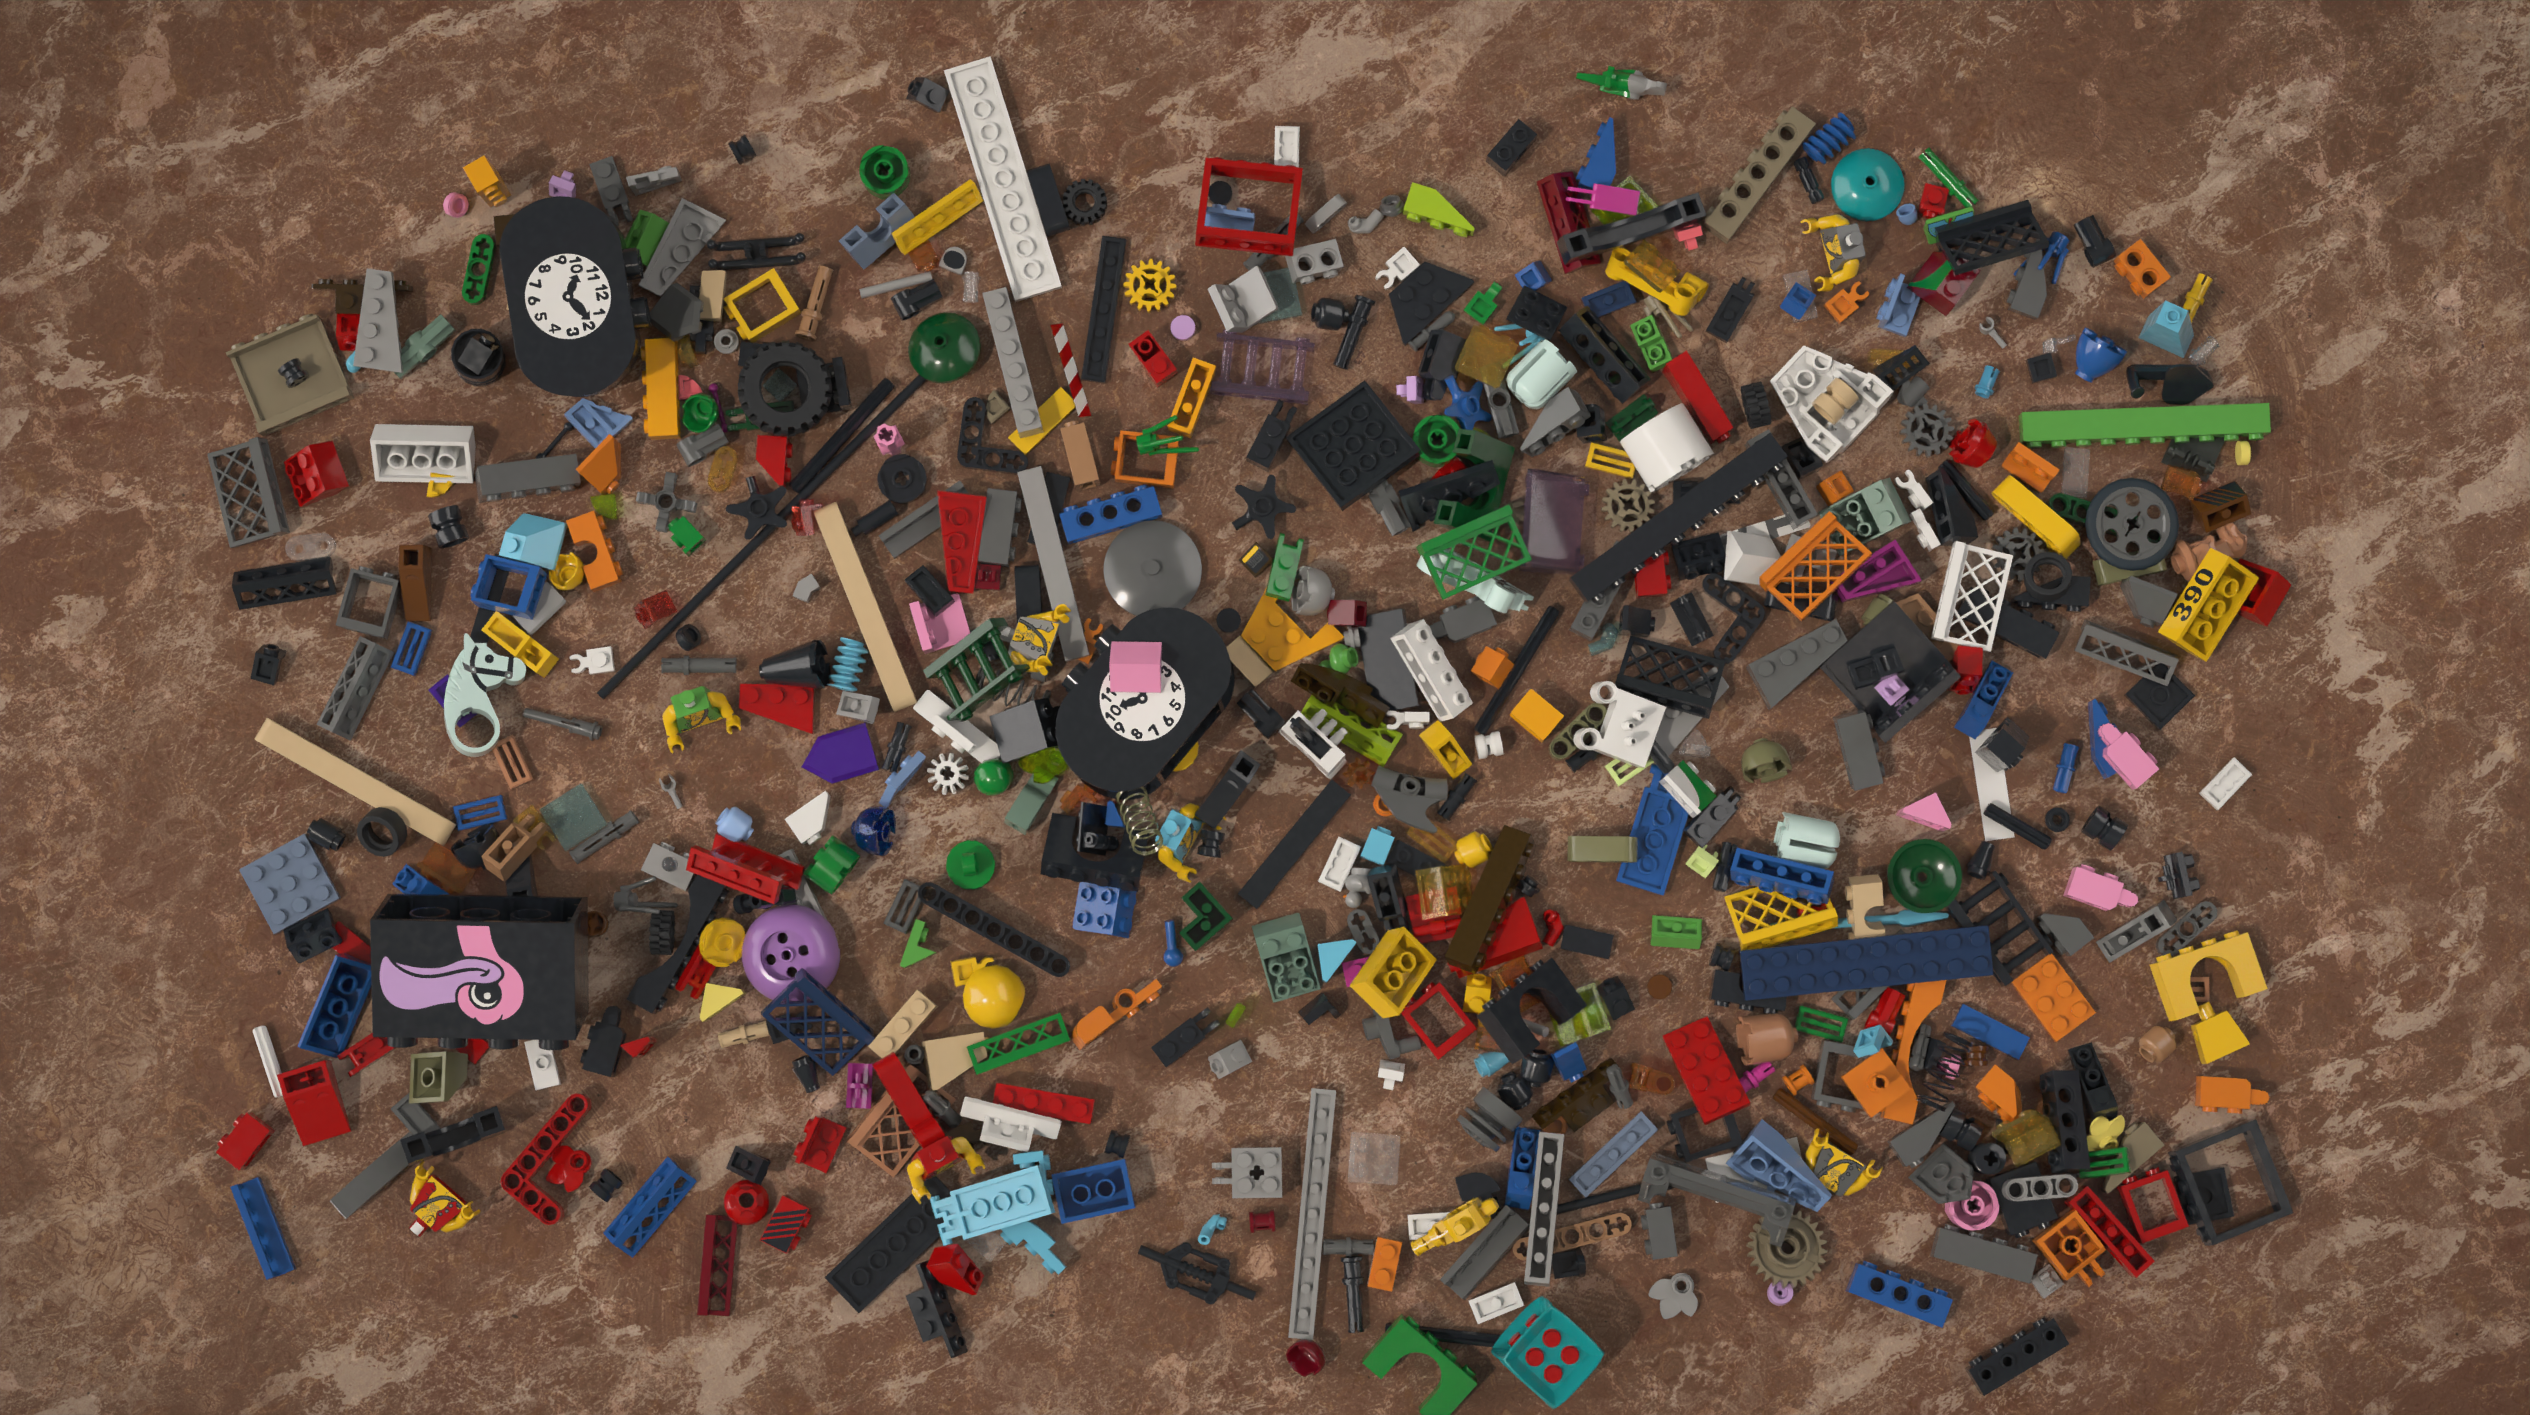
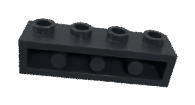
M1980 589L1968 595L1975 608L1987 601ZM1963 598L1957 609L1960 617L1972 610L1965 598ZM1994 599L1992 602L1996 606L1997 600ZM2003 599L1995 636L2041 660L2046 659L2060 633L2054 630L2056 626L2045 620H2042L2041 623L2033 619L2034 615L2024 609L2017 611L2010 607L2012 603ZM1989 603L1977 610L1984 622L1993 618L1994 611ZM1974 612L1963 618L1977 627L1981 625ZM1992 622L1986 625L1989 630Z
M2042 1316L2032 1323L2034 1327L2027 1331L2021 1329L2012 1334L2011 1341L2006 1344L1999 1342L1989 1349L1991 1353L1984 1357L1980 1354L1968 1361L1969 1366L1965 1370L1981 1395H1987L2069 1345L2054 1318L2048 1317L2046 1319L2045 1316Z

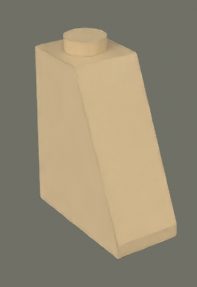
M984 1032L921 1042L929 1090H938L973 1066L967 1046L988 1039V1037H984ZM983 1046L974 1049L977 1062L986 1058L987 1052L990 1049Z

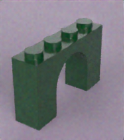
M1459 429L1453 453L1471 460L1475 465L1493 460L1500 484L1477 496L1468 506L1459 502L1440 500L1434 524L1448 530H1453L1499 509L1515 447L1476 430ZM1480 534L1476 540L1490 542L1491 537Z

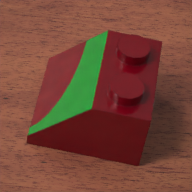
M1933 251L1907 288L1944 316H1947L1981 270L1975 269L1955 275L1944 253ZM1959 258L1956 263L1957 265H1961L1964 263H1968L1969 261L1966 259Z

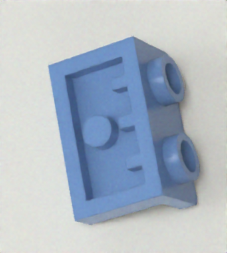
M1212 204V207H1207L1205 226L1247 231L1254 230L1255 214L1251 213L1250 209L1237 208L1236 211L1228 210L1227 206L1221 204Z

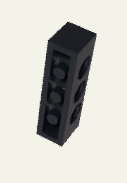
M1588 306L1576 312L1558 330L1566 342L1577 351L1580 358L1590 366L1596 376L1603 381L1613 396L1622 404L1633 397L1651 380Z
M2052 1070L2040 1075L2039 1087L2043 1099L2042 1112L2045 1116V1137L2048 1141V1162L2051 1166V1174H2077L2089 1170L2090 1161L2079 1071Z

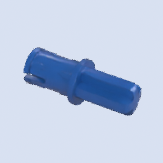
M2067 743L2063 744L2060 762L2056 764L2058 770L2053 790L2058 793H2067L2072 772L2076 771L2074 764L2079 750L2078 746Z

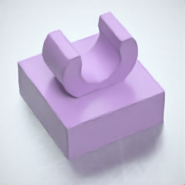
M564 170L561 178L553 175L549 182V195L553 197L565 196L575 198L576 185L574 180H572L574 174Z
M1407 376V385H1396L1397 395L1407 397V401L1413 404H1424V397H1422L1424 379L1417 376Z
M1897 675L1881 681L1874 687L1890 706L1910 690Z

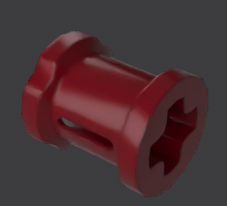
M1274 1209L1267 1213L1254 1214V1212H1249L1251 1233L1262 1230L1276 1232Z

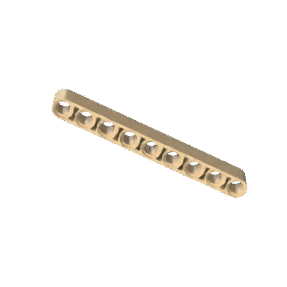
M837 502L814 510L815 518L893 711L896 712L916 704V697Z
M266 718L255 737V740L371 806L375 808H388L396 812L403 819L405 825L443 846L456 826L454 822L269 718Z

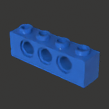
M1148 484L1135 487V492L1125 494V491L1110 495L1111 499L1105 501L1097 498L1088 501V506L1078 508L1077 505L1064 508V513L1059 515L1068 544H1074L1125 529L1143 521L1162 518L1154 486L1149 487ZM1136 500L1140 502V510L1130 512L1127 509L1130 501ZM1109 507L1117 510V516L1113 519L1104 517V511ZM1090 514L1094 517V521L1090 526H1083L1080 523L1083 515Z
M1863 1261L1862 1265L1855 1263L1846 1288L1847 1292L1943 1328L1953 1299L1947 1298L1948 1292L1935 1287L1933 1291L1923 1288L1924 1283L1911 1278L1909 1283L1900 1280L1901 1274L1887 1270L1886 1274L1876 1271L1878 1266L1867 1261ZM1875 1277H1879L1883 1283L1882 1288L1878 1291H1873L1870 1286L1871 1280ZM1898 1286H1903L1906 1290V1295L1901 1300H1897L1894 1297V1290ZM1922 1295H1926L1929 1298V1305L1925 1309H1920L1917 1304L1918 1298Z

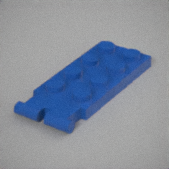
M1652 763L1649 773L1653 774L1650 787H1644L1629 836L1638 837L1637 862H1621L1616 882L1664 896L1688 813L1659 782L1667 774H1663L1658 766Z

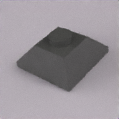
M2133 576L2126 578L2120 584L2134 618L2139 619L2140 624L2149 628H2154V625L2159 626L2163 623L2177 596V593Z

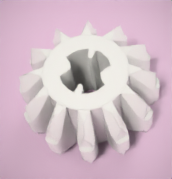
M953 753L949 754L948 761H946L944 754H940V764L935 759L931 761L936 766V769H927L928 773L935 774V776L928 778V782L938 781L933 787L935 791L939 790L943 785V795L947 794L948 787H950L953 794H956L955 785H958L961 789L965 788L960 779L969 780V776L961 774V772L967 771L969 768L967 765L958 767L963 762L961 757L953 763ZM946 768H951V771L954 773L953 778L949 777L950 780H946L942 775L943 770L947 771Z

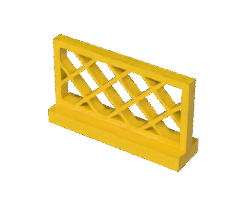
M1759 887L1724 897L1741 950L1767 948L1838 927V915L1835 908H1833L1830 898L1828 904H1826L1827 909L1816 911L1810 908L1812 906L1810 902L1805 906L1795 901V899L1779 894L1777 891L1771 893L1764 892ZM1767 893L1772 896L1767 906L1755 901L1758 894ZM1776 898L1788 903L1783 913L1771 908ZM1743 900L1749 904L1744 912H1740L1734 909L1732 902ZM1752 905L1764 910L1759 920L1747 915ZM1792 905L1804 910L1801 917L1792 918L1787 915ZM1768 912L1780 917L1777 924L1769 925L1763 922ZM1744 919L1756 924L1753 931L1742 933L1740 926Z

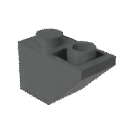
M2045 913L2036 917L2039 920L2038 927L2046 935L2050 934L2055 941L2053 946L2061 955L2072 956L2094 938L2080 918Z

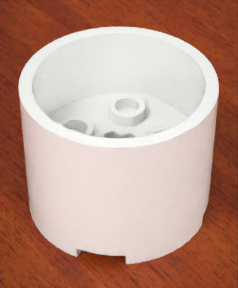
M1683 403L1649 420L1620 441L1651 493L1669 484V481L1672 482L1680 476L1687 474L1714 454Z

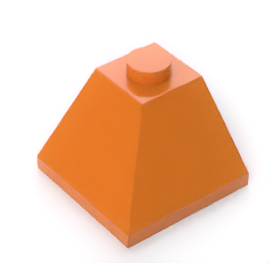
M611 434L576 468L604 496L607 493L612 494L620 485L618 481L621 479V444Z

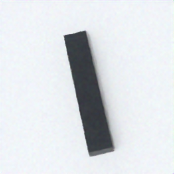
M1102 236L1081 375L1082 381L1106 384L1127 239Z
M1331 779L1238 894L1254 908L1258 909L1351 794Z

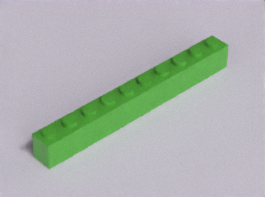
M2269 403L2022 412L2019 415L2020 443L2027 445L2028 449L2041 448L2042 444H2051L2052 448L2066 447V443H2076L2077 447L2091 446V442H2101V446L2116 445V441H2125L2126 445L2140 444V440H2150V444H2162L2167 439H2175V443L2190 442V438H2199V442H2213L2214 437H2224V441H2238L2239 437L2248 436L2249 440H2263L2264 436L2271 432Z

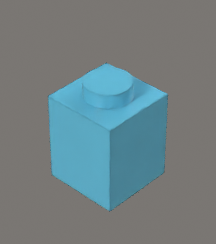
M1380 826L1377 827V830L1372 828L1360 857L1383 866L1395 838L1390 836L1392 831Z

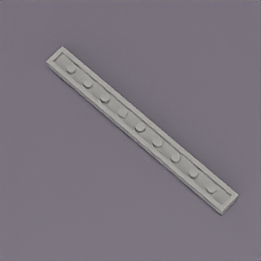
M1311 1088L1288 1338L1313 1340L1336 1090Z

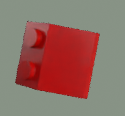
M2240 558L2238 563L2259 577L2237 614L2268 627L2291 584L2279 572Z

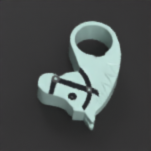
M1450 549L1444 550V552L1449 553ZM1453 551L1452 555L1460 557L1462 559L1466 558L1465 556ZM1438 553L1430 556L1435 567L1444 568L1446 556ZM1421 555L1416 565L1423 572L1431 576ZM1450 559L1446 571L1459 576L1464 563ZM1467 565L1463 578L1471 581L1476 580L1479 569ZM1483 571L1481 577H1483V576H1485V575H1487V574H1489V573H1486V572ZM1445 575L1442 582L1455 587L1457 579ZM1495 576L1465 590L1477 595L1485 601L1487 606L1502 613H1507L1509 609L1527 611L1529 607L1524 604V601H1532L1534 596L1516 588L1499 576ZM1461 581L1460 586L1465 585L1467 583Z
M467 633L464 635V649L458 655L449 675L444 699V721L446 731L455 749L466 756L479 757L489 753L496 746L500 734L499 720L486 692L500 687L502 683L509 685L522 683L525 679L526 666L518 658L495 654L487 647L486 643H474ZM471 711L472 713L487 717L494 727V736L491 741L478 748L462 744L455 734V726L461 719V715L465 716L470 714L469 712Z

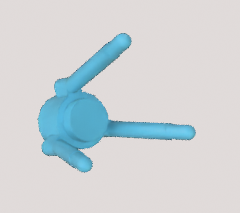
M1516 324L1497 326L1494 328V331H1506L1522 327ZM1526 330L1527 338L1520 341L1519 345L1532 344L1502 364L1501 369H1505L1530 352L1538 342L1545 339Z

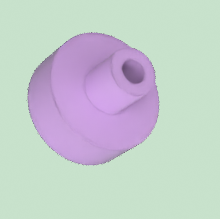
M1780 1282L1774 1287L1771 1283L1767 1290L1768 1299L1774 1305H1786L1793 1297V1288L1790 1283L1787 1284L1785 1289H1782Z

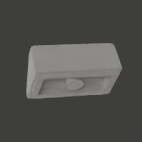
M549 582L544 583L533 620L517 616L513 617L530 635H533L567 601Z

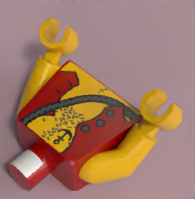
M946 1136L915 1153L912 1162L907 1167V1172L913 1187L912 1194L919 1204H921L920 1199L922 1196L926 1195L928 1199L931 1198V1194L924 1186V1182L963 1160H967L972 1174H976L975 1168L978 1166H982L985 1169L981 1156L976 1154L967 1139L964 1137L954 1138Z
M422 1161L415 1169L416 1176L412 1183L410 1202L412 1204L410 1210L418 1218L409 1228L419 1237L429 1227L435 1232L443 1231L446 1233L463 1228L471 1218L480 1213V1210L478 1209L473 1212L471 1204L474 1202L468 1203L437 1175H431L428 1178L434 1171V1167L431 1166L427 1171L423 1167L425 1162Z

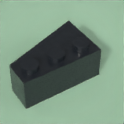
M2007 716L1975 753L1996 772L2001 770L2007 771L2012 767L2014 768L2024 757L2021 753L2026 748L2029 735Z

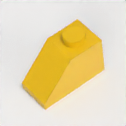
M1439 720L1419 735L1429 751L1453 780L1472 765L1453 735Z

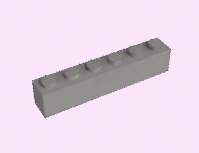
M1007 288L984 292L982 294L1019 437L1024 438L1043 433Z
M1539 1132L1524 1284L1550 1287L1564 1134Z

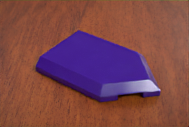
M866 723L818 736L802 768L831 784L879 770Z

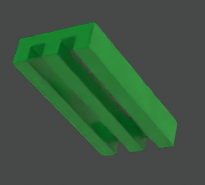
M1799 1006L1794 1027H1796L1797 1031L1842 1043L1848 1018ZM1804 1012L1842 1022L1841 1027L1803 1017ZM1801 1022L1838 1031L1839 1036L1803 1027Z
M2128 1148L2088 1152L2089 1158L2122 1154L2120 1159L2090 1162V1168L2123 1164L2124 1167L2091 1172L2083 1171L2079 1175L2080 1179L2131 1173Z

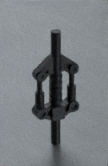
M1188 1242L1180 1244L1165 1254L1143 1245L1140 1246L1138 1251L1139 1255L1161 1263L1168 1288L1174 1289L1177 1287L1189 1292V1295L1202 1299L1207 1304H1214L1225 1290L1252 1301L1257 1291L1229 1281V1267L1231 1264L1229 1259L1193 1249ZM1191 1253L1203 1258L1205 1262L1218 1266L1216 1274H1213L1212 1271L1207 1272L1205 1268L1202 1270L1200 1266L1195 1267L1193 1263L1188 1264V1261L1183 1262L1181 1260ZM1177 1270L1181 1274L1186 1273L1188 1277L1193 1276L1192 1278L1195 1280L1198 1278L1200 1282L1205 1281V1284L1210 1283V1289L1207 1292L1195 1286L1190 1287L1178 1282Z

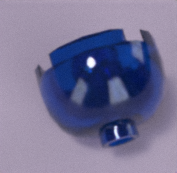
M871 806L864 809L851 826V832L854 835L856 844L862 851L869 854L885 856L889 853L893 842H889L890 831L894 834L896 832L894 811L889 810L888 807Z

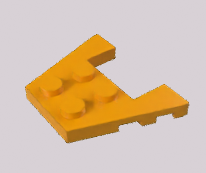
M1266 589L1241 635L1246 643L1274 672L1344 639V636L1333 625H1328V623L1312 638H1309L1275 603L1278 599L1265 595Z

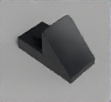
M735 1146L726 1169L753 1183L761 1185L771 1161Z

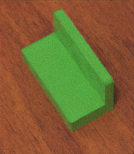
M644 210L639 211L625 242L627 248L637 247V249H640L643 265L648 267L669 223L653 213Z

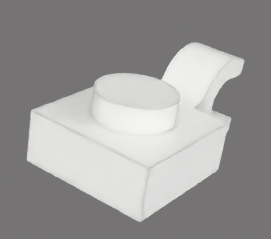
M1907 470L1904 473L1908 477V482H1901L1899 477L1895 478L1894 482L1899 488L1907 489L1910 494L1908 499L1916 509L1919 507L1923 511L1933 501L1920 483L1916 482L1913 473Z
M1388 711L1387 716L1396 718L1395 724H1388L1386 726L1388 730H1396L1401 724L1409 725L1410 729H1423L1424 725L1429 724V712L1400 713Z

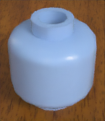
M738 807L725 808L715 823L718 825L717 832L733 842L747 841L754 831L751 828V816Z

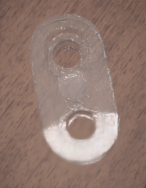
M326 533L294 536L285 545L286 554L295 561L327 558L333 555L336 550L334 538ZM327 542L328 547L326 550L320 549L321 543ZM298 545L303 546V551L301 553L296 552V547Z

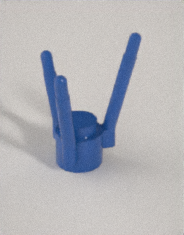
M2054 231L2047 238L2049 247L2045 248L2046 254L2038 266V269L2042 270L2051 256L2058 257L2059 255L2052 284H2056L2064 258L2069 252L2066 248L2069 239L2062 233ZM2026 260L2020 266L2024 267Z

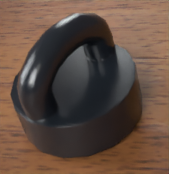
M691 624L682 626L676 632V640L685 651H691L701 643L702 639L699 630Z

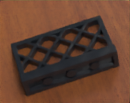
M2029 200L1935 227L1936 246L1939 251L1944 253L1955 275L2049 247V241L2032 213ZM2030 225L2028 229L2022 228L2024 226ZM2007 232L2005 236L1998 235L2000 233ZM2013 233L2024 235L2021 240L2011 238ZM2029 237L2040 240L2034 243L2027 242ZM1984 239L1982 243L1975 242L1977 240ZM1990 240L2000 242L1997 247L1987 245ZM2006 244L2016 246L2011 250L2003 249ZM1960 246V248H1959L1958 250L1951 249V248ZM1967 247L1977 249L1974 254L1964 252ZM1983 251L1993 253L1988 257L1980 256ZM1959 258L1969 260L1968 263L1961 265L1956 263Z
M1630 635L1615 685L1618 689L1667 708L1709 719L1726 661ZM1633 644L1644 647L1647 653L1636 658L1632 652ZM1660 652L1667 653L1671 660L1660 664L1655 654ZM1650 657L1656 667L1645 672L1639 662ZM1684 658L1690 659L1695 666L1684 671L1678 661ZM1674 664L1679 674L1668 678L1663 669ZM1633 665L1641 673L1635 677L1624 675L1626 668ZM1707 665L1719 667L1718 672L1710 677H1707L1702 668ZM1698 670L1703 680L1693 685L1687 675ZM1659 671L1665 681L1658 684L1651 682L1648 676ZM1683 678L1688 688L1683 690L1675 689L1672 682ZM1707 684L1711 691L1710 698L1700 696L1696 689Z

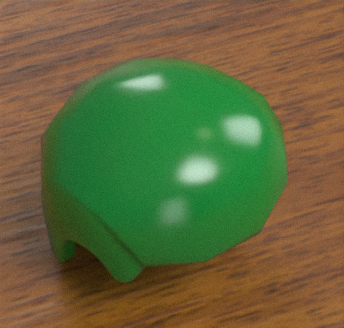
M704 393L693 394L682 405V423L692 432H705L715 425L718 420V404L710 395Z
M999 757L984 760L974 771V783L977 789L987 796L1004 793L1013 782V769L1009 763H1002V759Z

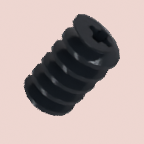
M1979 1143L1968 1154V1162L1975 1172L1988 1175L1996 1174L2004 1168L2006 1154L1995 1143ZM1985 1155L1991 1157L1990 1162L1984 1160Z

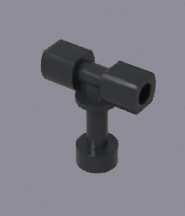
M782 887L779 900L775 905L780 906L794 903L797 900L795 889ZM746 893L735 896L733 900L734 910L738 914L750 913L753 909H769L773 905Z

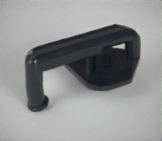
M2193 364L2130 365L2126 369L2129 389L2134 399L2140 398L2145 392V389L2140 386L2139 380H2164L2161 395L2163 401L2168 404H2189L2214 386L2209 371Z

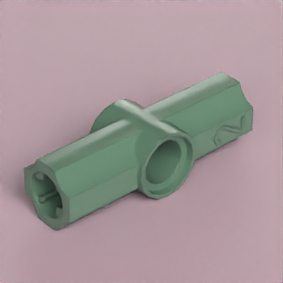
M440 314L426 328L415 332L406 340L405 346L401 349L404 373L394 372L400 379L406 376L419 363L429 360L437 352V347L456 331L443 315Z

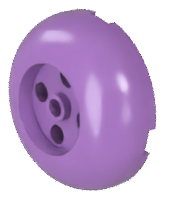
M794 904L771 908L755 919L744 937L742 945L744 971L755 989L771 1000L775 999L796 978V976L791 977L790 973H788L789 967H795L797 972L803 968L827 989L837 973L840 962V948L835 936L836 933L831 924L821 914L811 908ZM780 933L787 934L788 940L786 943L779 941ZM802 945L808 947L809 953L806 956L801 954L800 947ZM786 950L789 951L791 954L789 960L786 959ZM769 954H773L776 957V962L773 965H770L767 961ZM796 987L789 994V1001H804L803 992Z

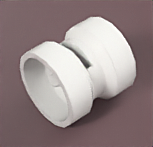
M1499 731L1491 732L1487 736L1482 734L1474 735L1479 759L1487 758L1488 755L1492 754L1495 756L1504 755Z

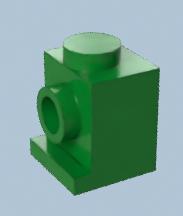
M684 516L680 519L678 517L675 518L667 526L674 534L670 538L680 548L685 546L682 551L688 557L706 541Z

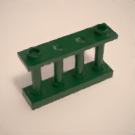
M1004 618L987 619L923 670L927 679L938 678L942 680L956 707V710L947 716L948 721L959 720L964 722L973 717L974 711L1009 684L1023 678L1022 674L1030 669L1028 664L1014 665L1001 640V631L1008 627ZM989 641L992 642L1006 669L998 677L983 650L985 648L984 645ZM972 654H975L989 681V684L983 689H980L967 664L968 657ZM955 667L959 668L973 695L965 703L950 676L952 674L951 670Z

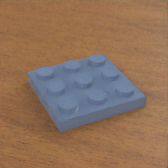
M307 834L295 838L239 869L275 935L341 899Z

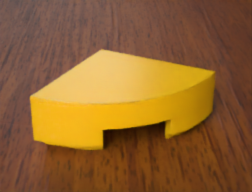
M430 472L431 477H455ZM430 480L426 497H439V495L445 494L449 488L451 489L454 483H451V481H447V483H434L433 480Z

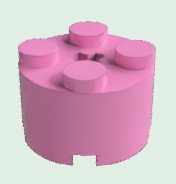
M1973 1180L1971 1199L1945 1203V1212L1956 1226L1972 1231L1981 1230L1990 1226L1998 1215L1999 1204L1997 1195L1988 1184ZM1975 1199L1974 1204L1977 1208L1975 1210H1968L1967 1202Z

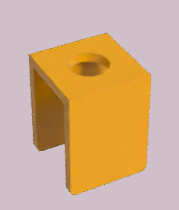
M1533 689L1526 693L1510 713L1511 718L1541 743L1564 717L1563 714Z

